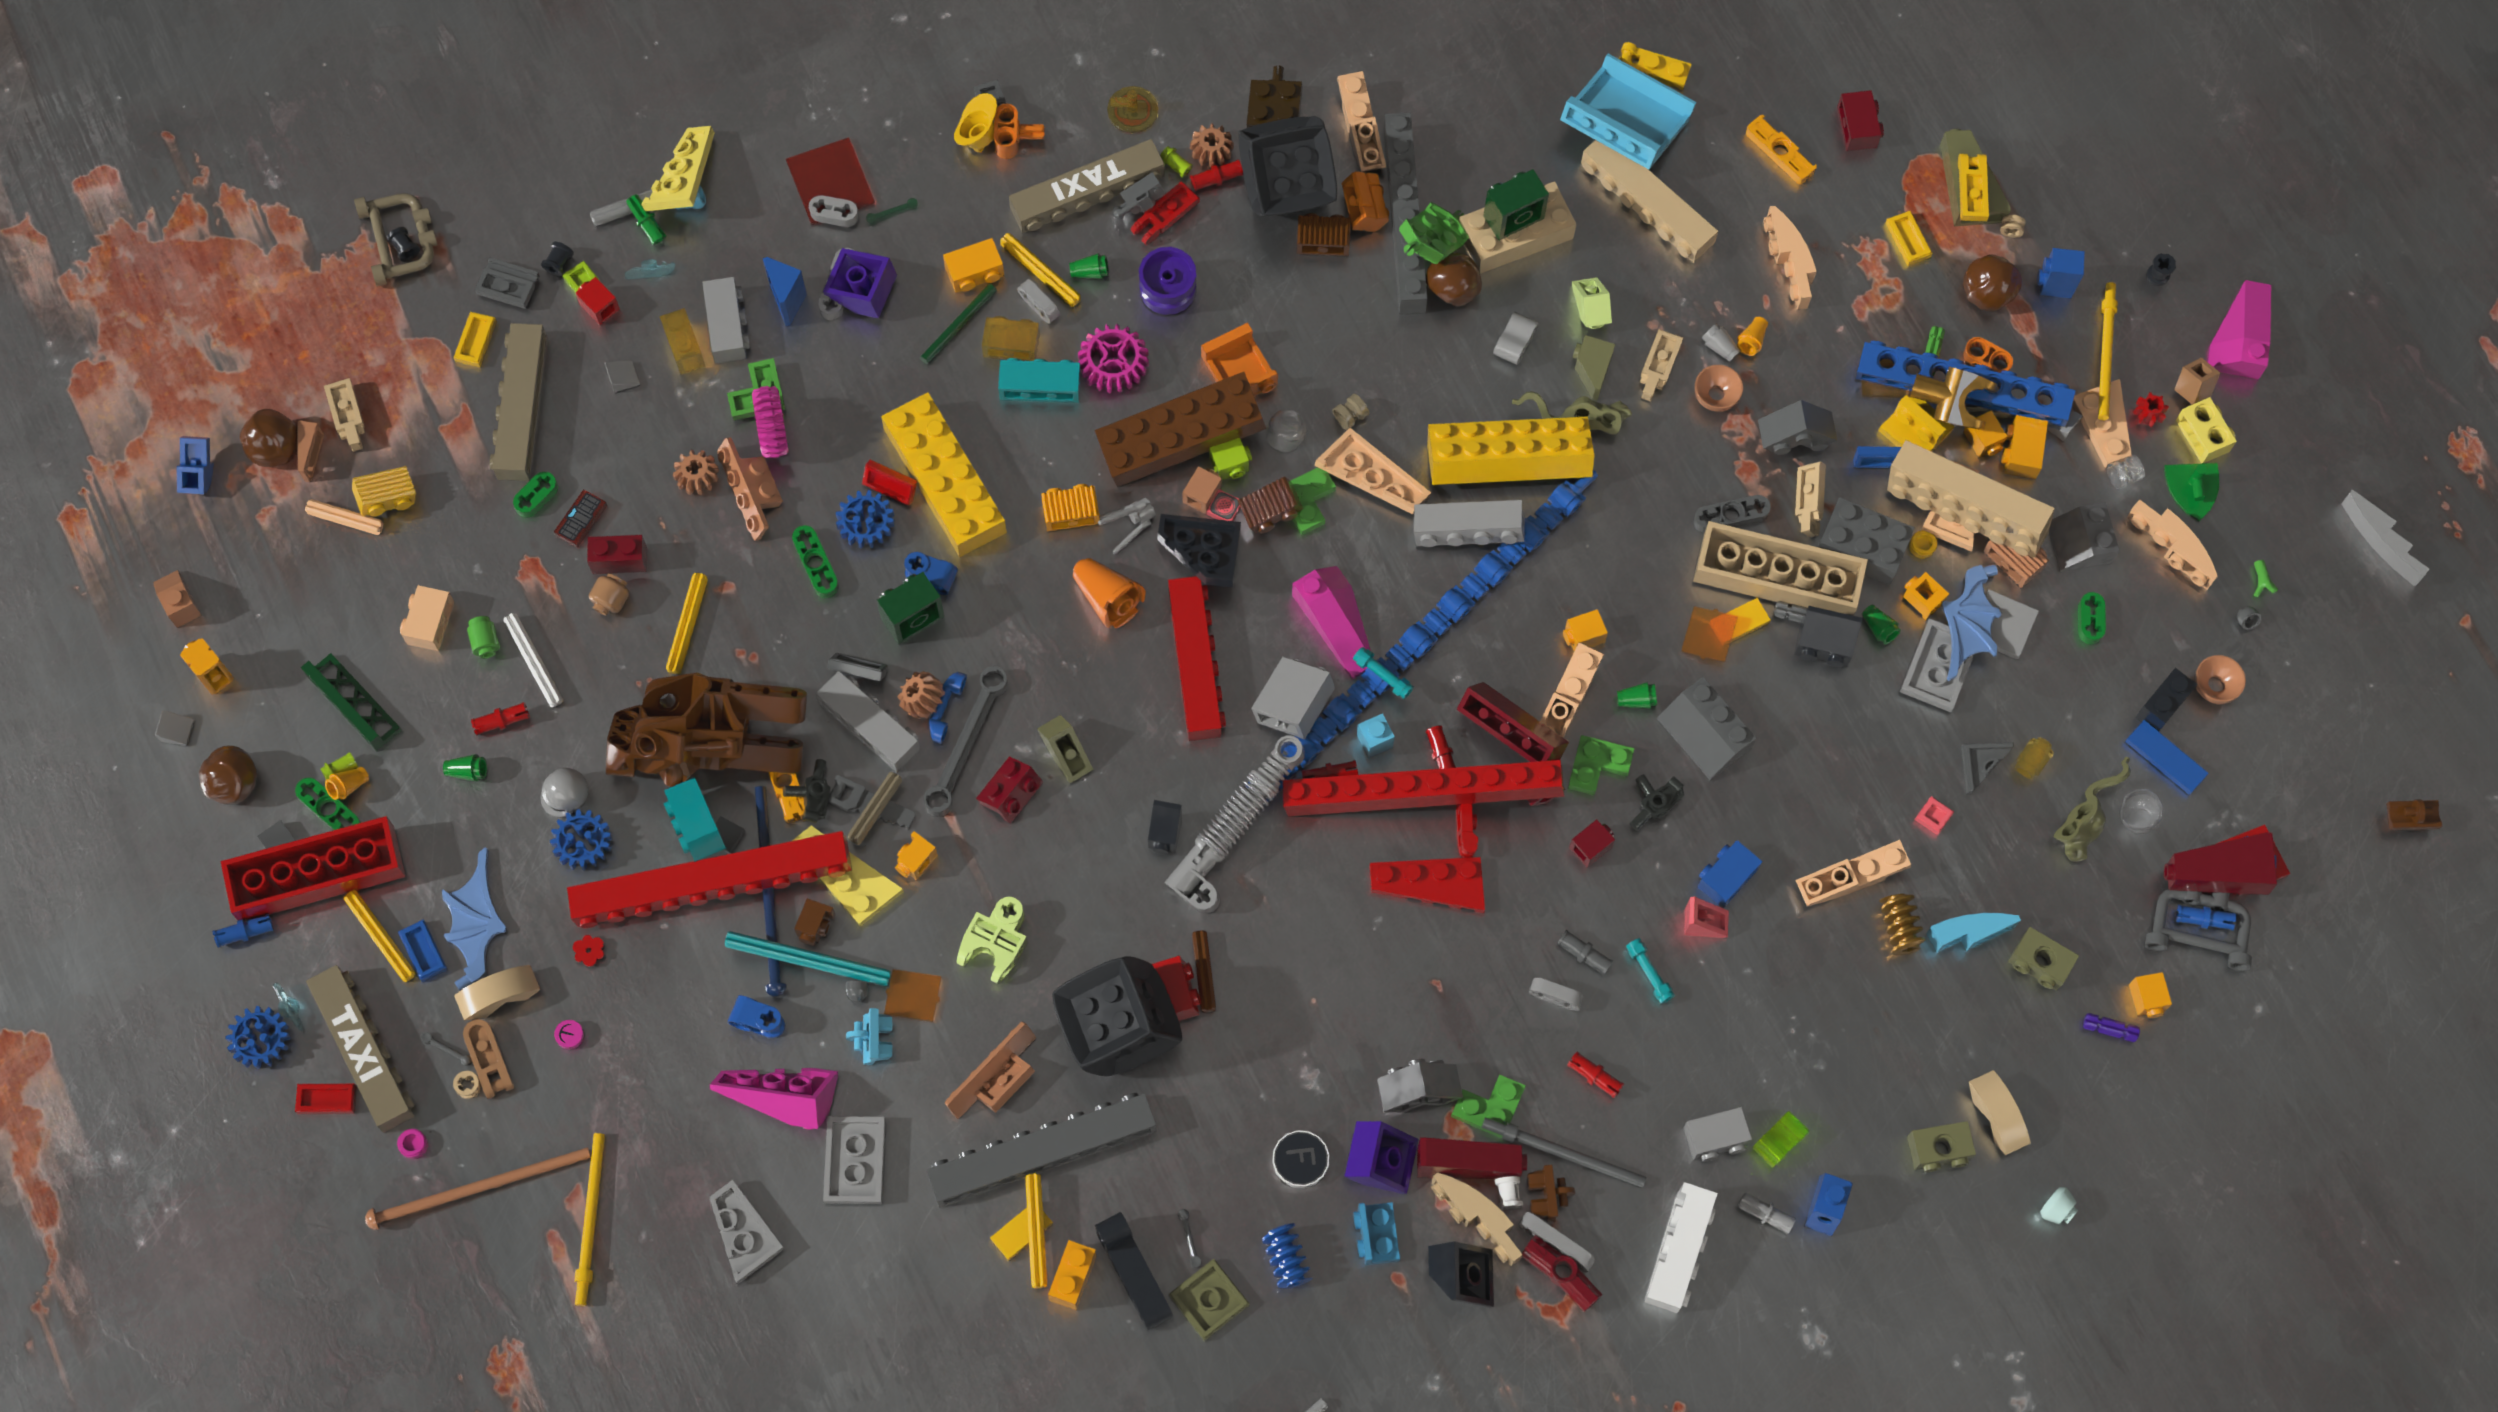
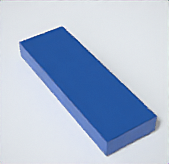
M2145 720L2125 741L2189 795L2209 774Z

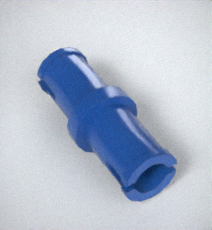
M2182 905L2177 907L2179 912L2176 913V922L2201 925V928L2208 929L2210 926L2233 931L2235 928L2233 922H2236V913L2211 910V907L2206 906L2203 909Z
M266 914L248 921L241 919L235 925L213 930L212 932L213 936H215L214 940L217 948L240 940H243V942L249 941L250 937L269 931L272 932L274 928L271 925L270 915Z

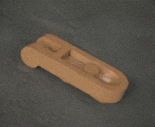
M480 1019L467 1023L463 1031L464 1041L487 1099L496 1096V1093L501 1090L509 1091L514 1089L513 1080L490 1025ZM498 1072L501 1079L491 1082L489 1075Z

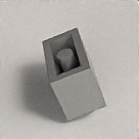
M1742 1107L1687 1121L1683 1127L1693 1160L1702 1158V1162L1714 1160L1719 1157V1153L1729 1151L1730 1155L1746 1150L1745 1146H1748L1752 1140Z

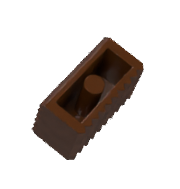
M1314 213L1298 216L1297 254L1349 256L1351 218H1345L1343 215L1338 214L1330 217H1319Z
M1286 477L1277 479L1275 482L1238 500L1249 528L1255 533L1259 532L1260 534L1269 532L1274 528L1273 524L1281 520L1286 522L1298 516L1297 512L1303 510L1292 482Z

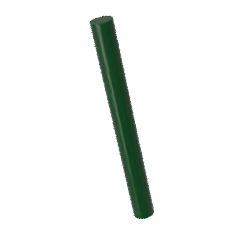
M989 283L920 356V359L925 364H928L988 301L997 289Z

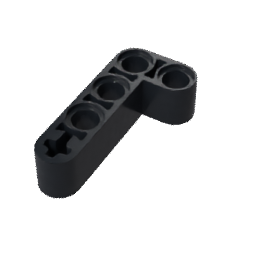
M1122 1212L1096 1224V1234L1146 1329L1150 1330L1174 1317L1133 1239L1132 1231Z

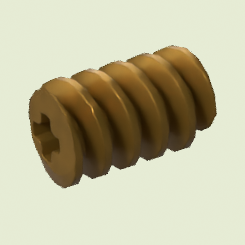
M1895 894L1879 900L1880 903L1884 904L1881 907V912L1887 914L1883 920L1885 924L1889 925L1886 929L1887 933L1892 935L1889 942L1895 946L1892 949L1893 955L1914 953L1920 950L1919 945L1926 941L1925 937H1917L1916 935L1923 930V927L1914 926L1913 924L1920 920V916H1911V912L1918 909L1917 905H1908V902L1915 898L1911 894Z

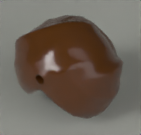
M1452 253L1438 264L1432 263L1427 269L1425 279L1428 288L1446 303L1454 306H1463L1472 301L1481 292L1482 280L1479 269L1474 260L1468 255Z
M1989 254L1974 260L1969 265L1964 275L1963 286L1967 300L1970 303L1976 305L1980 310L1994 312L2002 309L2016 298L2022 286V277L2019 270L2007 259Z
M261 409L245 422L240 432V441L245 455L258 466L276 467L287 464L298 450L296 424L276 410Z
M230 745L214 750L200 767V787L208 799L218 803L234 805L242 802L254 790L257 779V770L251 756L243 749Z

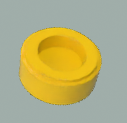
M1925 530L1914 533L1909 542L1910 552L1920 559L1931 557L1937 548L1936 537Z

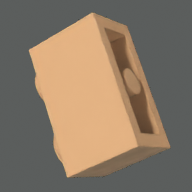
M417 586L415 594H411L409 598L408 608L410 610L407 619L404 618L400 626V633L407 645L439 651L454 606V600L449 592Z

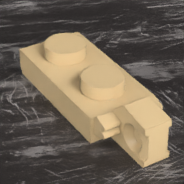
M1658 329L1641 373L1640 383L1645 384L1641 396L1642 399L1651 402L1656 388L1663 390L1681 347L1683 337Z
M348 378L325 385L324 389L336 431L340 435L341 440L347 439L353 452L363 449L359 435L365 433V426L351 379Z
M1821 461L1798 467L1795 516L1798 517L1799 523H1801V533L1809 536V538L1819 536L1821 525L1819 521L1822 520L1824 514L1826 465Z

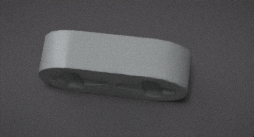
M818 195L809 202L810 215L817 222L850 227L858 220V209L852 201ZM821 205H825V209H823L821 213H818L817 209H819ZM850 210L851 214H848L847 217L842 216V213Z
M1027 279L1017 288L1023 300L1048 324L1060 316L1056 305L1031 280Z
M1534 978L1529 989V993L1532 996L1573 1011L1580 1010L1584 995L1580 992L1543 978Z

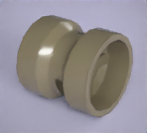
M1355 393L1347 398V402L1344 405L1339 404L1332 409L1335 419L1345 430L1355 426V420H1363L1369 415L1366 404Z

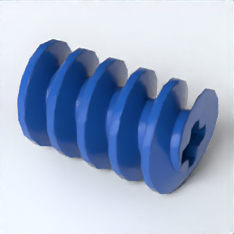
M1295 1223L1274 1228L1262 1238L1263 1244L1270 1245L1266 1249V1254L1274 1256L1269 1261L1270 1266L1278 1267L1273 1271V1275L1276 1278H1281L1277 1282V1287L1280 1289L1298 1287L1313 1279L1304 1278V1274L1310 1270V1267L1300 1266V1263L1307 1259L1306 1256H1297L1296 1254L1303 1246L1293 1245L1292 1243L1299 1235L1289 1234V1230L1295 1227Z

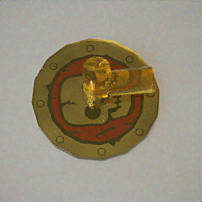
M1130 86L1118 90L1110 97L1107 112L1109 120L1116 128L1123 132L1136 133L1152 126L1157 119L1158 105L1151 92L1142 87Z

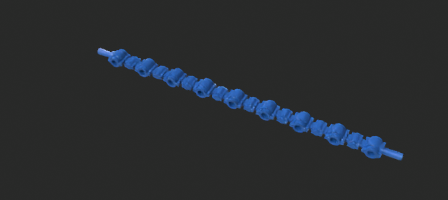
M1593 470L1592 477H1583L1575 484H1570L1567 480L1560 484L1548 498L1551 505H1548L1546 502L1541 505L1534 513L1537 517L1536 519L1531 515L1525 518L1524 542L1502 543L1497 548L1500 552L1499 554L1494 550L1486 554L1474 568V571L1477 573L1476 576L1471 572L1460 583L1463 587L1462 589L1456 585L1448 590L1436 604L1440 610L1437 611L1433 608L1423 618L1426 624L1423 625L1418 621L1410 626L1399 639L1402 646L1400 647L1398 644H1395L1385 654V657L1388 659L1387 661L1382 657L1376 661L1399 678L1400 674L1397 670L1399 669L1401 672H1404L1414 662V659L1411 657L1412 655L1419 659L1428 653L1438 641L1434 634L1437 633L1441 636L1452 626V623L1449 622L1450 619L1457 623L1471 611L1476 604L1472 600L1473 597L1478 601L1489 591V587L1486 586L1487 584L1494 588L1507 577L1509 572L1513 570V567L1509 564L1510 562L1516 565L1526 555L1524 549L1531 552L1543 543L1550 534L1546 529L1547 527L1553 530L1563 520L1561 514L1568 517L1578 510L1586 500V497L1581 492L1598 477L1597 472ZM1367 668L1361 675L1364 682L1362 683L1358 680L1347 690V693L1350 695L1349 697L1342 693L1334 698L1322 713L1327 718L1323 719L1321 716L1317 718L1310 729L1312 732L1308 733L1305 739L1296 737L1302 743L1305 750V758L1300 766L1304 769L1318 757L1320 752L1324 750L1320 743L1323 742L1327 745L1338 734L1335 730L1336 728L1344 731L1350 727L1362 713L1359 706L1361 705L1365 709L1376 698L1375 691L1381 695L1392 686ZM1293 745L1287 746L1284 751L1288 755L1285 757H1293L1297 752V747ZM1296 766L1292 771L1288 769L1290 774L1288 776L1283 775L1285 780L1292 779L1299 772V768ZM1281 780L1278 781L1280 786L1277 795L1283 789V782Z

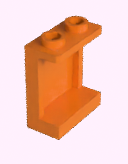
M1248 322L1201 345V357L1216 382L1245 372L1254 396L1261 392L1263 394L1268 393L1278 385V373L1270 368L1255 343L1253 330Z

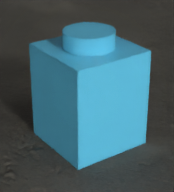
M1383 713L1358 724L1357 737L1368 759L1393 748L1395 736Z

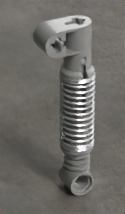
M1287 735L1277 741L1275 749L1271 752L1273 757L1268 756L1266 758L1268 763L1263 762V768L1259 767L1256 770H1252L1247 775L1250 784L1243 780V783L1249 788L1239 785L1241 790H1235L1237 795H1231L1233 800H1227L1229 805H1223L1224 811L1219 809L1221 814H1215L1217 819H1211L1213 824H1207L1209 829H1203L1204 835L1199 833L1195 839V846L1164 882L1198 911L1211 913L1220 904L1218 891L1204 879L1205 875L1216 862H1221L1229 854L1227 849H1233L1231 844H1237L1235 839H1241L1239 834L1245 835L1243 829L1249 830L1247 825H1253L1251 820H1257L1255 815H1261L1259 810H1265L1263 805H1269L1267 800L1273 801V798L1279 792L1280 783L1278 781L1281 780L1283 782L1285 780L1283 775L1288 776L1290 774L1288 769L1292 771L1294 767L1303 762L1305 750L1298 738ZM1293 745L1297 747V752L1293 757L1283 756V751L1287 746ZM1201 881L1203 884L1199 889L1210 897L1208 903L1202 901L1196 893L1190 899L1187 898Z

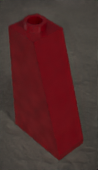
M2266 832L2174 853L2169 862L2164 866V879L2168 880L2169 890L2269 895L2277 885L2272 833Z
M1420 1137L1417 1148V1178H1433L1436 1173H1441L1455 1179H1498L1510 1176L1521 1178L1522 1171H1527V1154H1522V1145Z

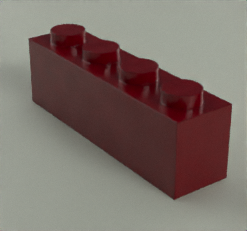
M1485 682L1469 686L1456 709L1530 762L1560 760L1569 744V741Z

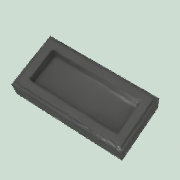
M835 653L829 659L827 669L881 681L886 676L888 668L887 664L841 653Z

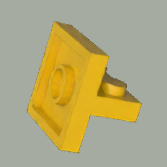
M1905 395L1899 401L1895 412L1880 426L1878 431L1896 447H1902L1907 440L1932 452L1954 430L1955 426L1935 420L1933 418L1935 409L1926 401Z

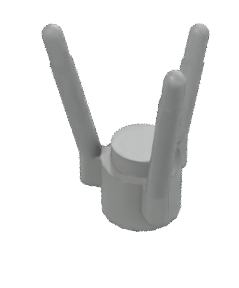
M1147 498L1099 516V525L1110 523L1129 515L1134 524L1140 523L1113 550L1114 554L1121 551L1143 529L1152 525L1150 519L1156 515L1153 506Z

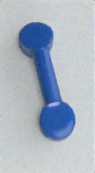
M956 672L944 682L942 690L945 694L940 698L943 704H938L936 707L937 713L932 712L929 719L930 734L933 742L943 743L947 734L948 723L941 721L951 693L962 694L966 685L967 674Z

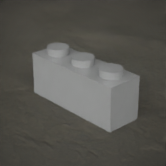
M734 277L702 281L711 350L715 364L747 359L746 349L750 348L748 333H743L742 325H747L745 310H740L739 302L744 301L742 287L736 286Z

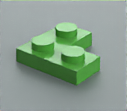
M774 358L749 363L748 367L753 387L727 393L733 421L755 416L752 392L754 389L763 386H776L779 390L782 410L786 409Z
M1318 467L1291 480L1303 507V510L1297 512L1298 516L1292 519L1301 535L1325 524V518L1315 501L1336 491V485L1328 472Z
M1581 735L1568 789L1595 795L1601 770L1627 777L1635 748Z
M1499 1074L1489 1100L1462 1089L1463 1098L1457 1100L1451 1117L1502 1138V1135L1481 1128L1483 1120L1487 1117L1503 1124L1511 1123L1526 1085Z

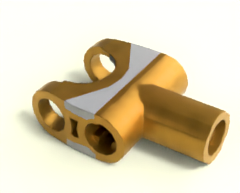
M1949 367L1945 381L1917 374L1910 397L1937 404L1933 417L1935 420L1956 426L1984 429L1986 422L1974 419L1975 417L1968 413L1965 407V399L1974 390L1987 389L1996 391L1997 384L1977 374Z

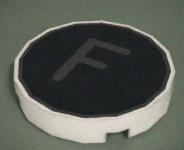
M1297 1130L1287 1133L1278 1141L1273 1150L1272 1164L1276 1175L1287 1185L1293 1188H1307L1316 1185L1326 1174L1329 1167V1152L1326 1144L1319 1136L1309 1131Z

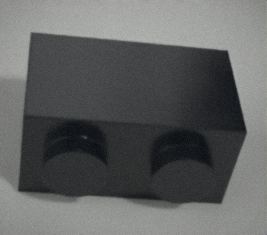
M2175 667L2135 718L2140 722L2145 720L2159 732L2198 684Z

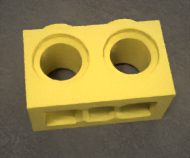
M2210 397L2182 409L2176 418L2177 424L2201 464L2229 453L2237 442L2233 429L2227 426L2222 418L2221 409L2213 403ZM2197 416L2203 417L2206 421H2201ZM2210 438H2215L2220 444L2214 443Z

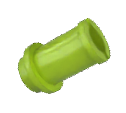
M1167 146L1160 154L1164 165L1167 164L1184 178L1191 171L1193 165L1176 152V148Z
M349 752L330 764L324 763V767L320 768L327 780L331 774L358 768V765Z

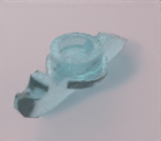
M644 260L641 262V267H633L625 272V278L638 279L666 276L674 270L675 263L667 264L662 262V265H657L656 260Z
M274 983L273 988L280 999L278 1004L279 1013L285 1018H290L296 1028L302 1032V1021L297 1015L300 1008L299 1002L295 998L287 997L280 984Z

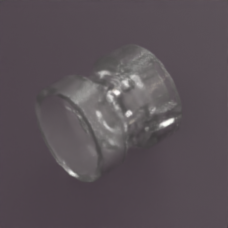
M2136 455L2126 457L2123 462L2116 461L2107 466L2109 479L2117 489L2127 486L2130 481L2138 482L2145 477L2144 467Z

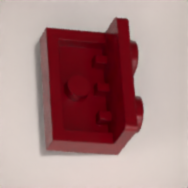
M1009 756L976 799L981 805L999 813L1006 822L1012 823L1042 785L1043 781L1031 766Z

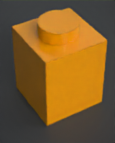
M1991 410L1974 418L1986 422L1984 429L1965 427L1963 431L1979 458L1987 454L1993 456L2003 449L2002 446L2008 437Z
M1598 609L1567 619L1565 630H1563L1564 639L1568 646L1572 645L1574 652L1579 642L1589 647L1605 643L1608 634Z
M2163 972L2135 977L2129 984L2137 1016L2147 1015L2149 1019L2163 1016L2164 1012L2172 1005Z

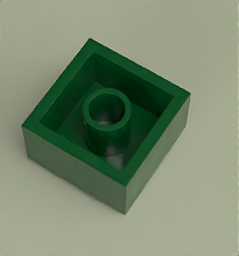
M1534 169L1526 173L1524 171L1519 172L1511 180L1503 184L1501 182L1496 183L1489 188L1483 216L1497 239L1502 240L1545 218L1549 193Z
M924 572L918 575H910L903 581V584L895 589H887L877 599L881 620L898 645L944 617L941 597Z

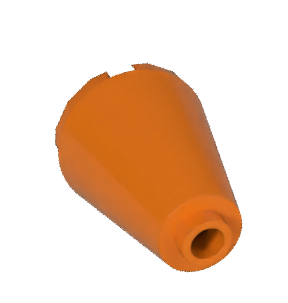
M1092 558L1082 559L1074 566V580L1101 622L1107 628H1110L1112 625L1115 628H1119L1128 623L1138 613L1139 610L1136 606L1139 601L1144 602L1146 591L1140 583Z

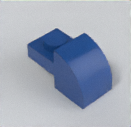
M182 436L180 437V465L177 466V493L205 494L210 488L214 462H210V438Z

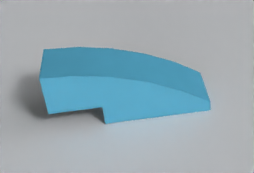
M2005 913L1963 915L1932 925L1926 935L1937 953L1959 942H1962L1966 951L2016 928L2021 919L2019 915Z

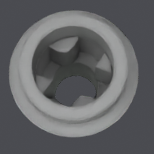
M1717 323L1702 336V339L1706 342L1704 345L1729 362L1740 352L1724 326L1720 327Z

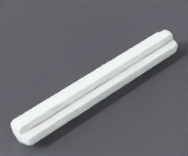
M511 613L504 618V623L551 707L562 704L563 698L518 615Z

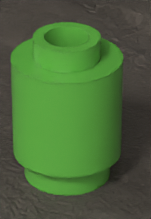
M478 616L468 622L467 632L473 654L482 659L493 657L500 649L494 623L490 621L488 616Z

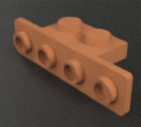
M725 438L717 450L718 460L723 465L728 484L733 489L737 505L746 520L748 531L751 532L754 541L760 540L769 528L762 509L779 507L783 500L764 456L740 459L732 438Z
M1020 1022L945 1101V1105L957 1119L961 1118L977 1100H980L996 1113L1035 1072L1028 1063L1019 1057L1036 1039V1036L1025 1022Z

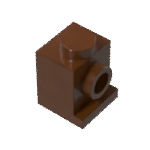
M807 898L794 928L799 940L811 946H814L815 943L818 944L821 936L825 937L830 927L828 919H835L834 908Z

